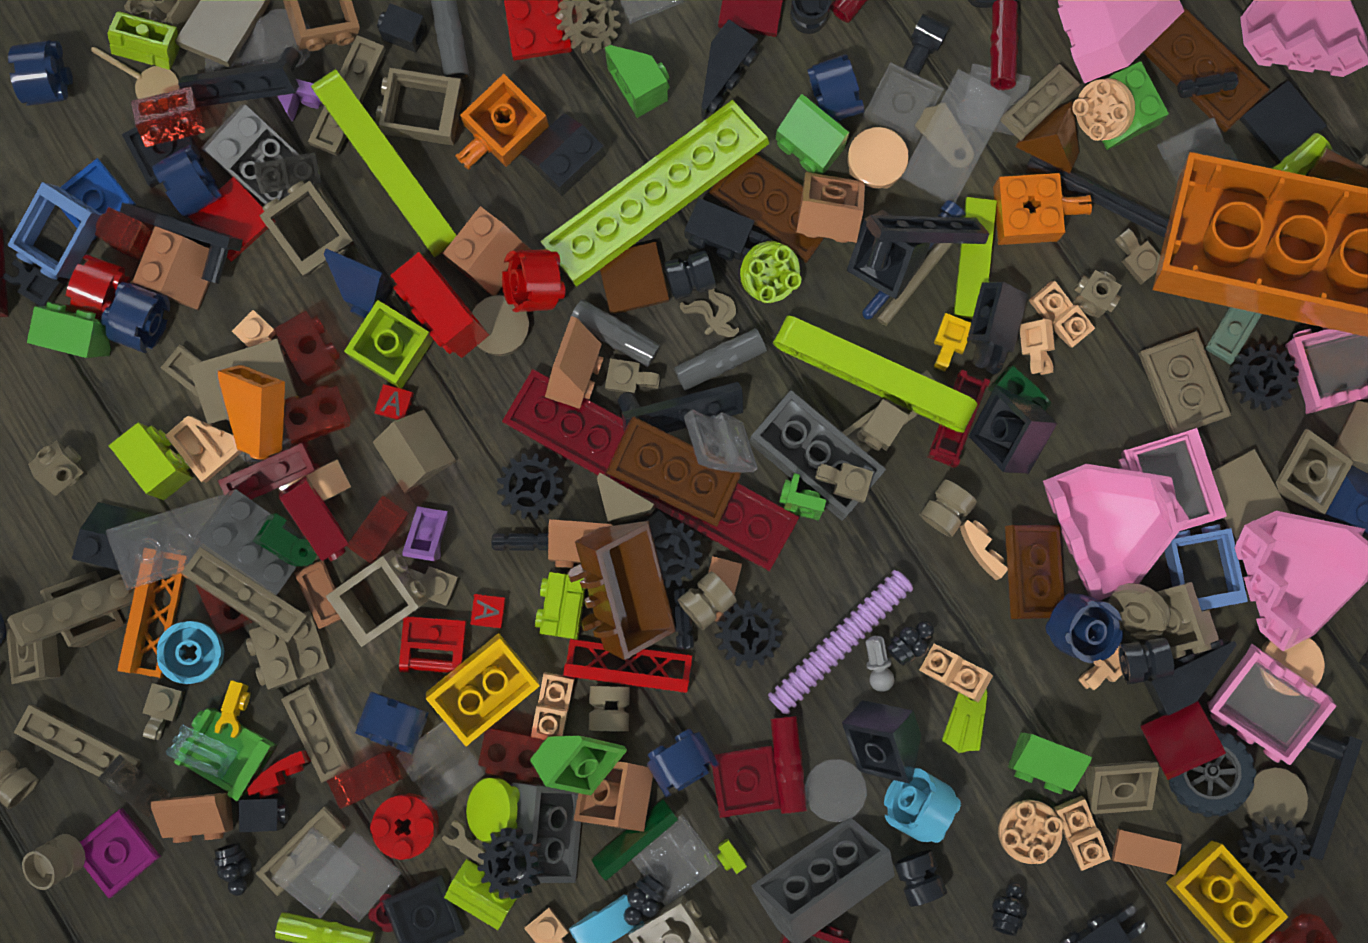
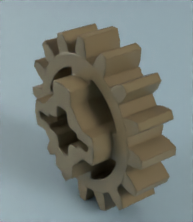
M562 0L558 4L561 10L555 14L557 19L562 20L557 26V30H564L566 33L562 40L565 41L570 38L572 40L571 48L574 49L580 45L581 52L584 54L590 48L593 54H595L601 48L605 49V47L611 45L610 41H613L618 36L614 30L619 28L621 24L614 21V18L619 15V11H612L610 8L614 1ZM591 16L593 17L591 21L587 22L586 24H583L586 18L588 19Z

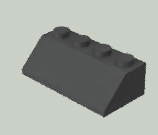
M791 390L752 434L749 440V444L791 479L794 473L800 474L798 485L804 490L820 493V498L826 499L825 507L841 521L852 511L858 501L833 494L836 485L815 479L818 467L824 464L840 471L841 465L847 463L873 471L869 489L886 470Z
M848 817L751 886L776 928L791 943H803L889 881L895 874L890 850L855 820Z

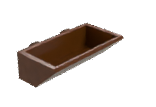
M649 521L602 527L575 541L581 564L573 567L568 572V577L571 583L582 579L580 581L581 588L588 589L589 597L584 600L587 608H593L594 613L587 615L582 620V628L584 631H588L597 627L593 631L594 636L601 638L603 648L606 651L626 660L676 631Z

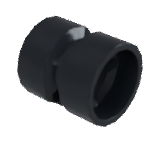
M792 0L790 9L792 25L804 34L819 32L828 20L831 0Z
M705 250L689 255L687 261L677 258L664 262L669 285L675 300L691 296L692 291L695 289L702 293L716 288L712 268Z
M1165 637L1146 640L1143 646L1139 642L1119 645V663L1127 685L1146 682L1148 676H1151L1153 680L1173 677V656Z
M932 850L921 851L893 863L899 880L906 883L903 891L910 907L929 903L948 893L942 876L935 873L938 865Z

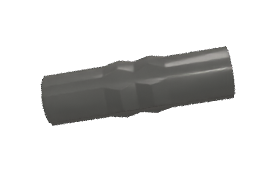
M431 0L444 76L461 80L469 76V69L457 0Z
M583 299L580 300L571 315L578 318L601 342L609 344L613 349L625 353L647 367L651 364L661 346L634 330L629 324L621 322L617 317L605 313Z
M755 328L674 367V371L682 388L686 391L704 381L721 375L725 371L734 369L738 365L767 352L758 330Z

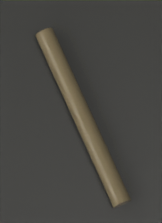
M938 243L899 298L896 300L893 298L877 318L880 323L885 326L889 324L953 243Z

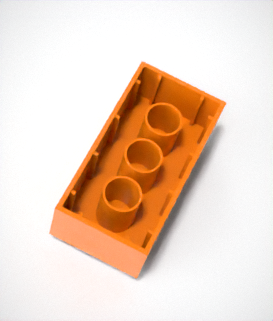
M1189 152L1178 179L1152 290L1368 337V188Z

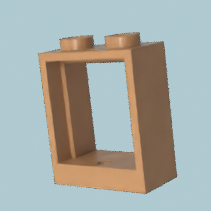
M283 0L298 50L308 49L309 51H317L326 45L337 44L344 46L352 43L356 35H358L360 28L352 1L339 0L345 17V23L306 30L298 1Z

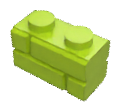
M120 11L116 12L108 30L111 54L156 65L168 70L172 68L180 48L175 42L178 36L177 27Z
M549 572L548 579H542L540 596L545 597L544 608L537 610L535 627L540 628L539 634L578 640L586 591L585 588H581L580 581L582 579L571 583L568 575Z
M466 859L452 880L444 898L496 930H499L516 899H511L510 897L501 899L499 898V892L490 893L491 883L481 882L482 878L486 875L485 871H478L477 867L479 866Z

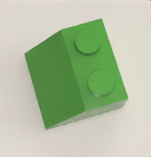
M613 45L605 47L607 68L637 118L668 101L667 90L670 89L667 80L669 75L661 62L657 64L652 55Z
M1141 61L1109 77L1110 79L1122 82L1131 91L1135 101V115L1131 126L1124 134L1114 139L1102 140L1107 150L1159 126L1169 114Z
M801 94L777 129L776 140L778 141L777 145L782 151L788 155L793 153L801 160L800 164L805 170L810 173L816 172L823 175L844 151L849 132Z
M47 302L46 306L34 307L27 343L84 358L110 356L111 348L106 335V326L101 324V320L95 319L96 313L77 309L75 314L65 311V305Z
M1020 732L1008 768L1016 771L1014 777L1030 783L1033 782L1034 778L1045 782L1043 788L1062 795L1063 789L1073 792L1089 766L1092 757L1036 735Z
M584 736L548 737L530 760L546 787L591 796L626 753L627 749L622 745Z

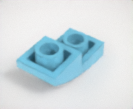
M622 895L599 912L593 911L571 926L569 930L576 943H612L642 924L643 921L641 920L639 924L631 926L624 920V911L630 907L627 901L628 895Z

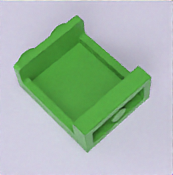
M206 708L205 711L201 710L194 718L191 725L194 729L189 738L185 737L176 748L175 754L178 756L174 763L178 766L189 768L228 792L227 795L234 800L246 799L248 795L247 789L261 774L277 745L241 723V732L237 738L231 737L233 727L230 723L223 727L221 734L216 733L215 725L220 719L222 712L216 708Z

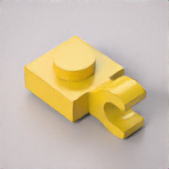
M945 313L934 340V344L942 346L934 368L945 372L954 351L960 354L964 352L971 322Z
M230 681L221 708L223 712L215 725L216 733L221 734L223 727L230 723L233 727L231 737L237 738L240 735L241 725L237 720V716H239L241 710L245 711L250 699V693L247 692L249 686Z

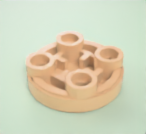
M1110 78L1099 79L1083 88L1078 99L1073 102L1072 110L1076 115L1079 126L1091 139L1095 141L1110 140L1121 136L1131 126L1135 115V101L1131 91L1122 82Z
M874 127L862 131L854 138L848 152L850 175L871 188H890L902 177L908 164V150L905 142L897 133L887 128Z
M1308 638L1285 651L1279 649L1270 640L1263 644L1262 651L1314 686L1319 684L1324 673L1325 663L1320 648L1312 639ZM1260 668L1261 675L1268 688L1284 695H1300Z
M1022 800L1012 804L1003 813L998 826L999 840L1004 850L1012 858L1027 864H1042L1057 852L1062 841L1063 824L1058 815L1048 805L1035 800Z

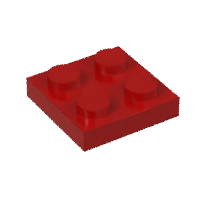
M504 0L514 61L572 52L570 38L563 41L562 37L566 34L565 31L557 30V26L562 20L557 19L555 14L561 10L558 4L562 0Z

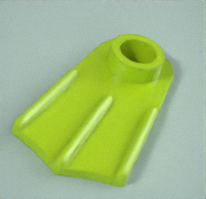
M985 690L979 703L970 700L958 692L942 737V741L950 745L958 753L980 750L987 690Z

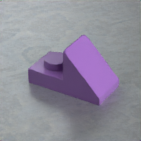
M296 79L299 85L296 93L278 96L283 108L292 121L295 119L300 100L302 104L311 108L318 109L319 106L324 107L311 88L313 83Z
M417 506L403 549V556L430 561L440 559L441 539L447 523L448 511Z

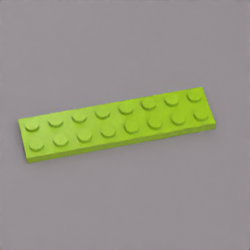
M731 100L540 242L545 249L551 252H558L560 268L577 287L769 145L768 137Z

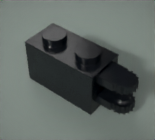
M698 198L684 230L685 238L688 239L690 245L702 250L705 247L715 250L717 256L728 261H732L733 258L739 261L741 258L744 259L750 249L745 248L748 241L755 244L773 241L769 237L753 231L754 220Z
M986 282L981 284L967 341L976 345L975 356L973 357V364L976 367L985 368L986 366V370L992 374H998L1002 370L1007 352H1014L1028 297L1027 293L1005 282Z
M1131 903L1112 915L1099 913L1086 922L1088 927L1079 933L1076 931L1068 933L1060 942L1131 943V940L1143 933L1148 928L1145 920L1137 921L1123 931L1119 924L1131 917L1137 910L1135 905Z

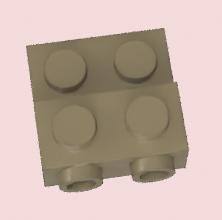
M1192 582L1157 591L1156 593L1168 605L1171 615L1168 627L1158 638L1165 637L1167 639L1173 659L1187 655L1185 650L1192 649L1194 654L1212 649L1211 643L1218 641L1219 638L1210 611H1201Z
M311 610L303 613L306 615V618L289 643L262 626L249 630L250 638L246 639V645L251 656L257 655L260 667L256 668V676L261 686L266 685L268 690H274L332 669Z
M684 895L659 909V912L654 917L632 929L628 934L633 943H719V938L711 926L705 928L699 917L702 916V913L694 900L687 901Z

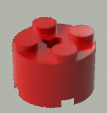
M548 249L510 251L506 255L504 263L509 262L508 271H502V287L507 304H513L515 307L512 311L552 310L557 305L559 299H564L565 285L563 281H560V256L557 251L551 252Z
M86 254L82 258L87 262L84 265L78 263L70 278L66 296L71 298V304H65L66 311L75 314L77 309L96 313L95 319L101 320L104 310L107 307L111 308L117 286L121 282L130 283L131 278L125 276L124 267Z
M405 793L391 797L378 807L373 816L370 826L373 840L380 851L391 858L405 860L416 857L430 848L438 836V812L434 805L421 795ZM400 820H410L409 829L411 832H402Z

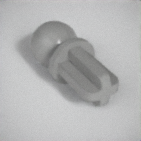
M872 636L866 640L869 658L866 665L869 670H873L870 675V684L875 690L885 692L891 689L894 684V675L887 668L891 665V659L887 658L883 637Z

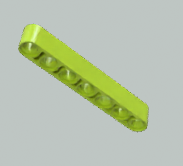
M334 69L311 85L312 90L431 254L436 257L445 251L456 237V234L338 71Z
M793 316L786 317L773 342L774 346L795 358L957 432L965 431L978 405L974 399Z

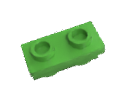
M794 473L791 481L785 480L779 502L784 503V509L794 515L819 520L824 512L826 499L820 498V493L811 490H802V493L796 492L800 474Z

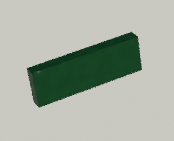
M664 799L647 812L644 832L627 829L591 859L598 873L605 881L679 820Z

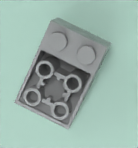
M243 104L235 110L201 147L207 155L265 205L276 198L281 201L289 195L288 189L296 183L303 181L314 169L248 106Z

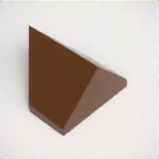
M1072 101L1054 110L1022 141L1018 140L1015 147L1070 174L1079 154Z

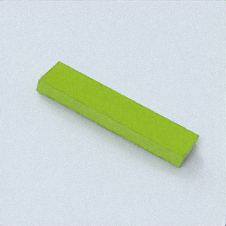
M971 197L965 199L964 212L966 216L964 218H977L990 234L986 244H961L953 313L955 317L973 318L981 284L989 282L997 200Z

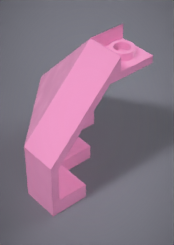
M1058 0L1060 7L1058 12L1064 31L1069 36L1072 45L1070 50L1084 84L1128 67L1184 12L1180 0Z
M1253 0L1240 17L1244 46L1258 65L1271 66L1272 63L1288 65V69L1312 73L1314 69L1330 71L1331 75L1344 77L1368 65L1367 36L1351 0Z
M1084 464L1043 481L1051 509L1057 515L1062 528L1063 538L1079 568L1078 574L1089 596L1098 600L1110 597L1120 585L1127 583L1139 584L1189 520V517L1176 498L1172 477Z
M1274 511L1244 525L1234 547L1238 560L1243 559L1248 576L1243 578L1250 601L1256 602L1260 617L1256 619L1259 630L1279 649L1285 651L1314 636L1368 581V541L1362 537L1365 531L1364 528L1280 511Z

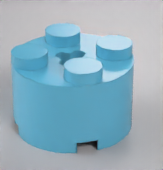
M184 621L172 625L161 635L157 645V662L162 673L172 681L182 684H195L211 678L218 671L223 662L225 650L221 637L212 627L201 622ZM185 646L197 647L195 651L196 659L188 658L186 660L184 658L187 653L184 649Z
M915 768L913 780L910 784L893 780L884 798V805L888 807V816L885 815V818L891 826L918 841L938 843L944 838L955 814L960 809L961 802L948 784L922 769Z

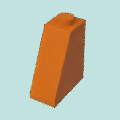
M244 365L218 370V380L237 449L250 454V457L260 460L267 459L269 455L281 452L285 381Z

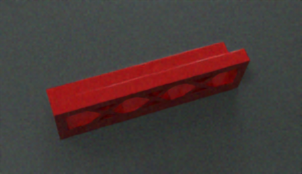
M573 639L569 641L567 662L564 666L563 676L685 693L688 691L691 655L644 649L638 652L632 659H626V663L619 669L610 670L601 660L610 652L605 651L598 656L594 650H605L602 643ZM576 646L589 648L596 659L586 666L573 665ZM642 655L650 656L657 667L648 674H639L632 665V662ZM655 657L666 658L667 660L659 664ZM672 659L685 661L683 679L670 678L662 667ZM596 662H599L603 668H595L591 666H593ZM629 665L634 673L622 670ZM660 670L665 677L654 676L653 674Z

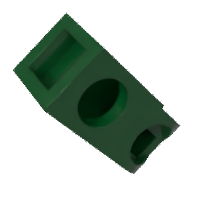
M1014 366L1005 368L988 388L990 392H993L995 386H1000L1039 405L1044 411L1051 405L1048 397Z
M277 513L270 514L254 537L253 542L291 566L300 567L312 564L317 554L308 540L299 539L282 528L287 521Z

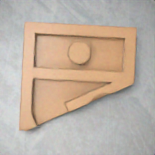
M193 416L184 418L165 435L198 479L204 483L208 482L243 452L237 449L234 435Z

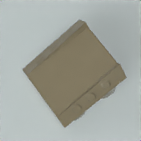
M128 0L124 8L135 16L177 27L179 35L200 0Z

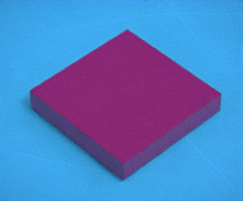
M123 808L115 812L80 841L85 852L83 867L109 899L161 857Z

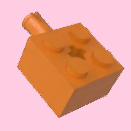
M503 74L460 115L464 126L473 134L474 139L460 153H457L455 157L461 164L464 163V167L469 170L472 165L488 152L492 153L507 167L549 127L547 117ZM501 119L510 120L508 123H500Z
M1060 173L999 177L993 186L994 200H997L995 214L998 245L1057 242L1065 233V215H1091L1092 204H1088V202L1092 201L1090 195L1079 197L1063 196Z

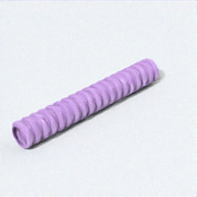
M893 570L891 572L892 576L890 578L886 577L884 579L885 583H880L877 586L878 590H873L871 592L872 596L870 598L866 597L864 599L865 603L863 605L859 604L857 606L858 610L856 612L852 611L850 613L851 617H846L843 620L845 623L843 625L839 624L837 626L838 630L836 632L832 631L830 633L831 637L829 639L825 638L823 640L824 644L816 647L817 651L815 653L813 651L809 653L811 657L808 660L806 658L802 660L804 663L802 666L797 665L795 667L797 670L795 673H789L790 678L788 680H782L783 685L781 687L778 685L775 687L776 692L774 694L771 692L768 694L769 700L783 714H789L790 711L788 709L791 706L795 708L797 706L795 702L798 699L802 701L804 699L802 695L804 693L809 694L811 692L809 688L811 686L816 687L818 685L816 681L818 679L823 680V674L825 672L830 673V667L832 665L836 667L838 665L837 660L839 658L843 660L845 658L844 654L846 652L850 653L852 651L851 647L853 645L857 646L859 644L858 640L860 638L864 639L866 637L865 633H870L872 631L871 627L873 625L877 626L879 624L878 620L880 618L884 619L886 617L885 613L887 611L891 612L893 610L892 606H897L900 603L899 599H904L907 596L905 593L913 590V585L901 572Z

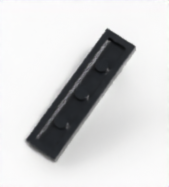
M287 47L275 63L182 76L178 85L191 108L294 94L299 85L293 71L301 56L295 48Z
M123 202L121 204L120 215L211 244L201 277L203 280L219 284L228 251L241 250L243 239L145 207Z
M869 215L866 226L875 239L868 257L867 266L873 270H884L893 242L986 244L990 233L977 218Z
M738 382L644 407L639 405L635 395L631 392H625L618 398V404L622 410L624 432L631 417H636L669 433L744 413L742 387Z
M1316 732L1305 746V748L1335 758L1308 838L1310 848L1307 849V852L1314 859L1323 860L1363 742L1352 736H1345L1340 741Z

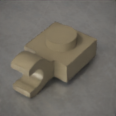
M1127 229L1115 239L1117 245L1128 255L1121 262L1140 285L1157 272L1160 255L1148 241L1140 246L1136 236L1130 229Z
M610 358L605 389L622 393L631 392L636 395L637 386L658 389L660 377L657 373L640 372V363Z
M843 463L839 471L831 466L821 464L817 469L815 479L836 485L833 493L835 495L864 503L873 471Z
M430 566L426 574L408 568L413 579L423 585L426 591L425 596L428 599L448 606L458 577Z
M154 683L151 684L143 714L151 715V718L145 726L143 737L153 740L161 739L166 720L176 721L184 691Z
M454 820L451 825L458 829L459 836L456 839H452L445 834L442 840L450 846L460 849V852L478 864L484 865V860L478 857L479 853L486 852L482 845L483 841L477 838L475 840L468 838L465 826L461 822Z

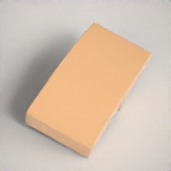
M1051 281L1029 299V302L1043 319L1052 320V328L1055 333L1071 348L1095 329L1079 306L1071 303L1056 281Z
M334 460L318 468L316 471L305 475L323 501L351 487L338 460ZM299 479L277 488L279 493Z
M969 520L963 522L960 530L972 555L995 580L1001 579L1008 568L1003 565L1005 560L994 550L987 552L985 550L992 540L987 536L989 531L976 520L973 523Z
M933 644L919 669L922 673L978 703L993 677L990 672L936 644Z
M544 672L531 737L547 739L548 737L564 735L574 686V677Z
M1083 796L1053 807L1063 824L1062 831L1081 871L1110 859L1101 832L1096 827L1087 801Z

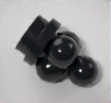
M921 621L916 625V628L911 626L903 628L900 632V638L894 636L890 640L891 644L887 647V650L902 666L907 662L912 663L916 659L915 657H923L928 652V644L923 639L932 637L934 634L933 625L928 621Z
M232 843L215 849L216 857L213 861L215 866H218L217 875L222 880L229 882L228 891L234 896L242 895L247 889V882L242 877L249 874L252 869L250 860L246 858L245 850L240 848L239 843Z
M646 874L643 879H639L636 883L638 888L632 889L628 893L627 901L630 907L625 909L623 916L625 922L631 926L641 922L642 913L647 917L655 916L660 909L659 902L661 903L665 898L663 894L667 888L649 874Z
M1014 882L1006 888L1007 898L1003 896L997 897L992 903L994 911L991 920L994 921L992 928L1010 936H1017L1018 930L1023 927L1022 920L1027 916V909L1020 901L1025 896L1024 887Z

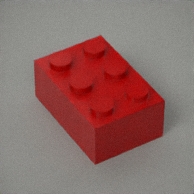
M420 252L390 275L397 283L393 287L394 290L405 302L407 301L413 308L411 311L415 317L431 331L429 334L433 340L449 354L455 352L463 358L490 336L439 270Z

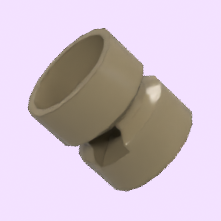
M945 479L935 492L937 500H930L919 515L934 529L952 538L962 524L960 516L966 517L977 501L966 490Z
M711 571L698 582L697 590L689 589L678 599V602L694 623L704 630L717 619V612L724 613L737 600L727 585Z
M590 686L589 704L594 706V710L589 713V730L629 731V713L625 711V707L629 705L630 687ZM605 701H613L614 710H604Z
M8 749L0 752V803L7 809H11L22 802L34 790L39 779L27 767L19 769L20 762Z
M61 834L25 855L22 862L23 873L26 880L33 887L40 890L49 889L64 878L81 870L85 863V852L81 843L70 834Z

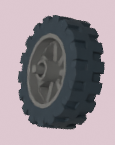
M1218 730L1214 731L1223 745L1226 754L1218 757L1215 763H1210V761L1204 763L1205 768L1198 766L1191 769L1202 773L1199 778L1192 782L1189 781L1187 772L1169 779V787L1172 793L1174 792L1177 801L1181 805L1184 804L1188 807L1189 811L1195 814H1203L1206 817L1217 815L1219 817L1227 815L1232 811L1234 812L1247 800L1255 785L1256 769H1254V761L1251 754H1248L1245 750V745L1241 741L1237 742L1233 739L1234 736L1228 733H1219ZM1224 757L1231 762L1233 769H1220L1219 765ZM1235 774L1232 787L1230 788L1219 776ZM1203 781L1206 782L1207 795L1198 792L1194 786ZM1216 782L1226 793L1212 796L1213 783Z

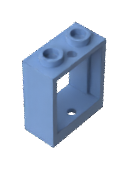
M42 182L8 246L18 252L16 256L22 261L29 264L36 263L41 266L40 272L55 280L58 277L70 279L78 263L80 264L82 257L85 255L106 216L60 187ZM55 205L81 220L78 229L59 262L33 246Z
M1220 524L1201 528L1202 534L1191 536L1190 530L1182 531L1175 536L1165 549L1172 587L1185 584L1177 547L1217 540L1228 593L1197 598L1201 610L1248 602L1239 560L1234 548L1235 542L1232 528L1221 530Z

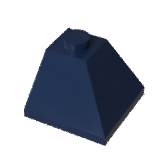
M327 248L325 249V259L344 301L351 307V313L365 319L377 300L385 303L392 286L381 272Z
M1352 465L1325 515L1305 507L1304 510L1325 521L1364 528L1365 531L1362 537L1368 536V473Z

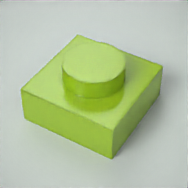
M728 838L718 845L721 852L717 857L727 871L733 868L735 873L738 874L747 867Z

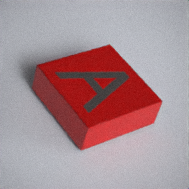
M383 384L374 413L394 420L407 417L414 393Z
M474 594L470 625L502 629L506 598Z

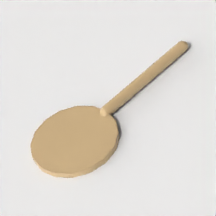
M91 48V51L137 78L135 93L139 101L146 107L153 110L164 109L171 106L177 100L180 93L179 80L171 70L153 66L140 74L98 48Z

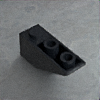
M729 19L711 42L701 107V117L703 119H706L710 112L714 114L718 111L724 101L722 98L727 89L732 91L741 79L739 74L745 65L750 67L759 54L756 51L758 39Z
M1221 638L1211 643L1212 649L1199 655L1191 652L1178 658L1179 664L1174 666L1173 677L1159 680L1150 678L1144 682L1160 715L1169 716L1197 702L1237 646L1236 642H1224Z

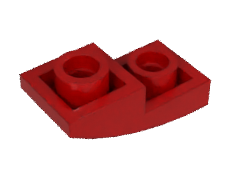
M306 750L289 755L270 766L247 789L248 795L259 793V797L264 798L278 793L277 786L286 784L282 771H285L286 776L303 771V764L311 762Z

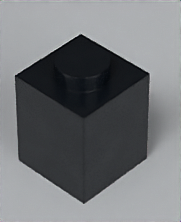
M390 3L387 11L381 13L377 27L383 41L416 53L426 31L427 24L423 15Z
M284 797L246 798L239 800V832L279 831L284 829V823L288 822L289 808L287 804H284Z

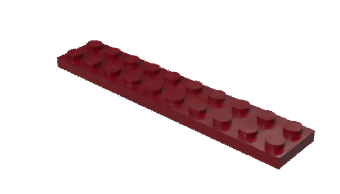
M534 369L531 370L502 421L505 425L597 476L599 473H602L653 503L657 510L768 572L771 570L799 519L798 516L737 483L718 526H713L606 474L605 472L624 434L622 418L586 398H583L580 409L546 398L545 395L550 378Z

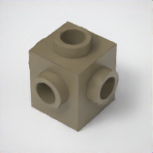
M1095 270L1089 277L1083 275L1074 289L1078 294L1072 303L1078 305L1085 314L1099 318L1107 310L1109 312L1114 310L1121 298L1117 293L1122 285L1117 283L1116 278L1110 273Z
M57 440L50 446L43 447L37 453L36 458L28 464L33 477L54 496L58 495L67 486L75 484L80 475L84 473L79 463L81 456L70 445L65 448Z

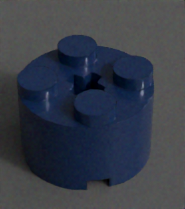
M58 40L13 45L9 49L8 63H14L15 73H9L11 83L17 98L21 103H27L26 106L61 102L68 98L67 89L68 85L73 84L71 69L64 65L62 59L63 50Z
M847 54L812 65V68L807 69L813 94L817 96L818 107L836 122L865 112L863 101L858 96L859 87Z
M191 145L181 148L152 166L159 183L163 182L167 190L165 193L181 215L186 218L222 197L215 184V178L206 166L202 167L199 162L200 158Z
M121 282L117 286L111 308L107 307L101 317V324L106 326L107 338L142 353H147L146 348L153 349L164 333L168 320L162 318L164 310L170 312L169 298L136 284Z
M1069 593L1054 608L1050 620L1046 624V633L1050 636L1054 646L1061 652L1081 661L1094 663L1093 661L1109 658L1119 647L1123 631L1120 630L1119 620L1122 621L1117 609L1109 603L1084 594Z
M370 692L355 733L369 738L376 743L385 746L390 745L413 755L429 712L384 695Z
M690 728L674 738L677 742L669 748L662 745L648 754L650 761L646 765L665 797L672 795L669 789L675 787V789L681 791L707 775L709 772L706 767L710 764L714 768L720 765L701 732L693 733Z

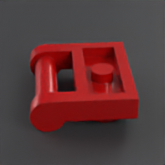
M408 616L403 618L399 672L409 673L410 670L450 673L464 662L467 621ZM412 648L453 651V660L412 658L411 650Z

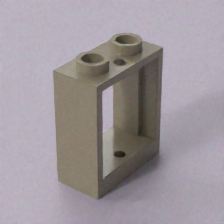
M390 68L388 77L383 78L381 93L384 95L383 105L378 106L376 112V123L379 124L383 134L454 146L464 94V86L461 79ZM400 86L446 93L439 130L393 123Z
M300 181L288 189L289 195L281 201L276 198L267 203L262 208L264 212L259 216L302 276L307 278L327 264L324 256L326 248L341 254L355 243L310 181L305 184L303 181ZM310 194L339 236L302 261L272 219Z
M394 550L383 555L326 595L328 601L361 647L428 601L423 585L413 579L408 571L406 561L402 556L396 554ZM382 567L408 606L379 626H376L350 588Z

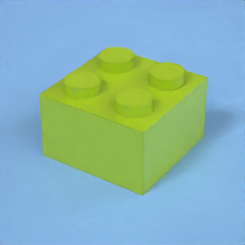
M377 300L344 352L353 360L402 389L433 342V338L430 336L429 331Z
M138 422L108 446L146 494L165 500L193 478L188 472L190 467L179 453L176 455L170 449L171 442L162 430L157 431L152 425L148 427Z

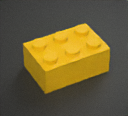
M498 633L426 692V700L462 743L468 746L540 685L538 679Z
M1210 841L1176 875L1166 882L1219 943H1261L1288 918L1283 910L1225 846L1218 842Z

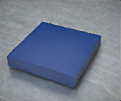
M98 158L60 187L106 216L94 239L123 217V215L119 214L122 202L136 205ZM61 208L65 215L78 229L81 220L77 219L76 217H74L73 215H71L70 213L66 212Z

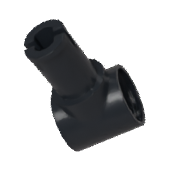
M922 14L911 36L913 48L903 66V71L911 76L918 77L929 54L939 50L950 26Z

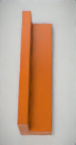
M144 548L117 671L163 678L164 674L160 670L158 662L156 670L140 667L142 656L150 649H153L157 655V645L160 637L155 641L148 633L149 624L159 618L165 627V632L175 623L184 576L181 572L187 566L189 557ZM163 559L179 561L176 575L166 580L161 572ZM160 579L162 584L158 586V582ZM174 582V586L172 589L170 584ZM166 588L171 596L170 604L160 611L154 602L155 596ZM152 610H154L156 614L151 617ZM147 640L149 645L145 647V642Z

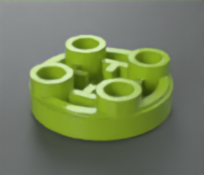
M766 241L754 246L746 254L741 265L740 276L744 289L750 296L763 303L780 301L801 284L800 265L796 254L788 246L776 241Z
M499 778L482 779L473 787L467 801L466 814L469 828L477 839L490 841V834L493 832H501L503 828H512V830L517 828V803L520 799V792L517 787L510 786L505 780Z

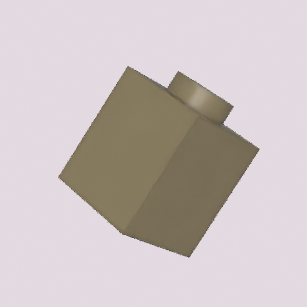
M883 399L860 434L865 437L864 442L877 451L882 448L887 451L909 418V415Z

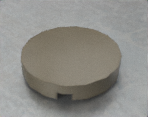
M496 295L482 300L475 306L472 313L490 336L477 345L478 348L494 356H505L516 352L523 346L528 336L530 323L527 313L512 311L515 308L514 305H508L504 296Z
M1127 583L1120 585L1111 594L1108 603L1114 606L1121 616L1122 621L1119 620L1120 629L1123 631L1125 628L1131 632L1130 636L1137 639L1158 638L1168 627L1171 618L1169 607L1164 599L1151 588L1141 584Z
M1274 767L1265 768L1256 773L1254 788L1243 803L1252 821L1262 825L1264 817H1267L1270 822H1274L1276 817L1280 816L1284 824L1288 820H1292L1295 825L1299 823L1306 813L1308 805L1307 791L1299 777L1287 769Z

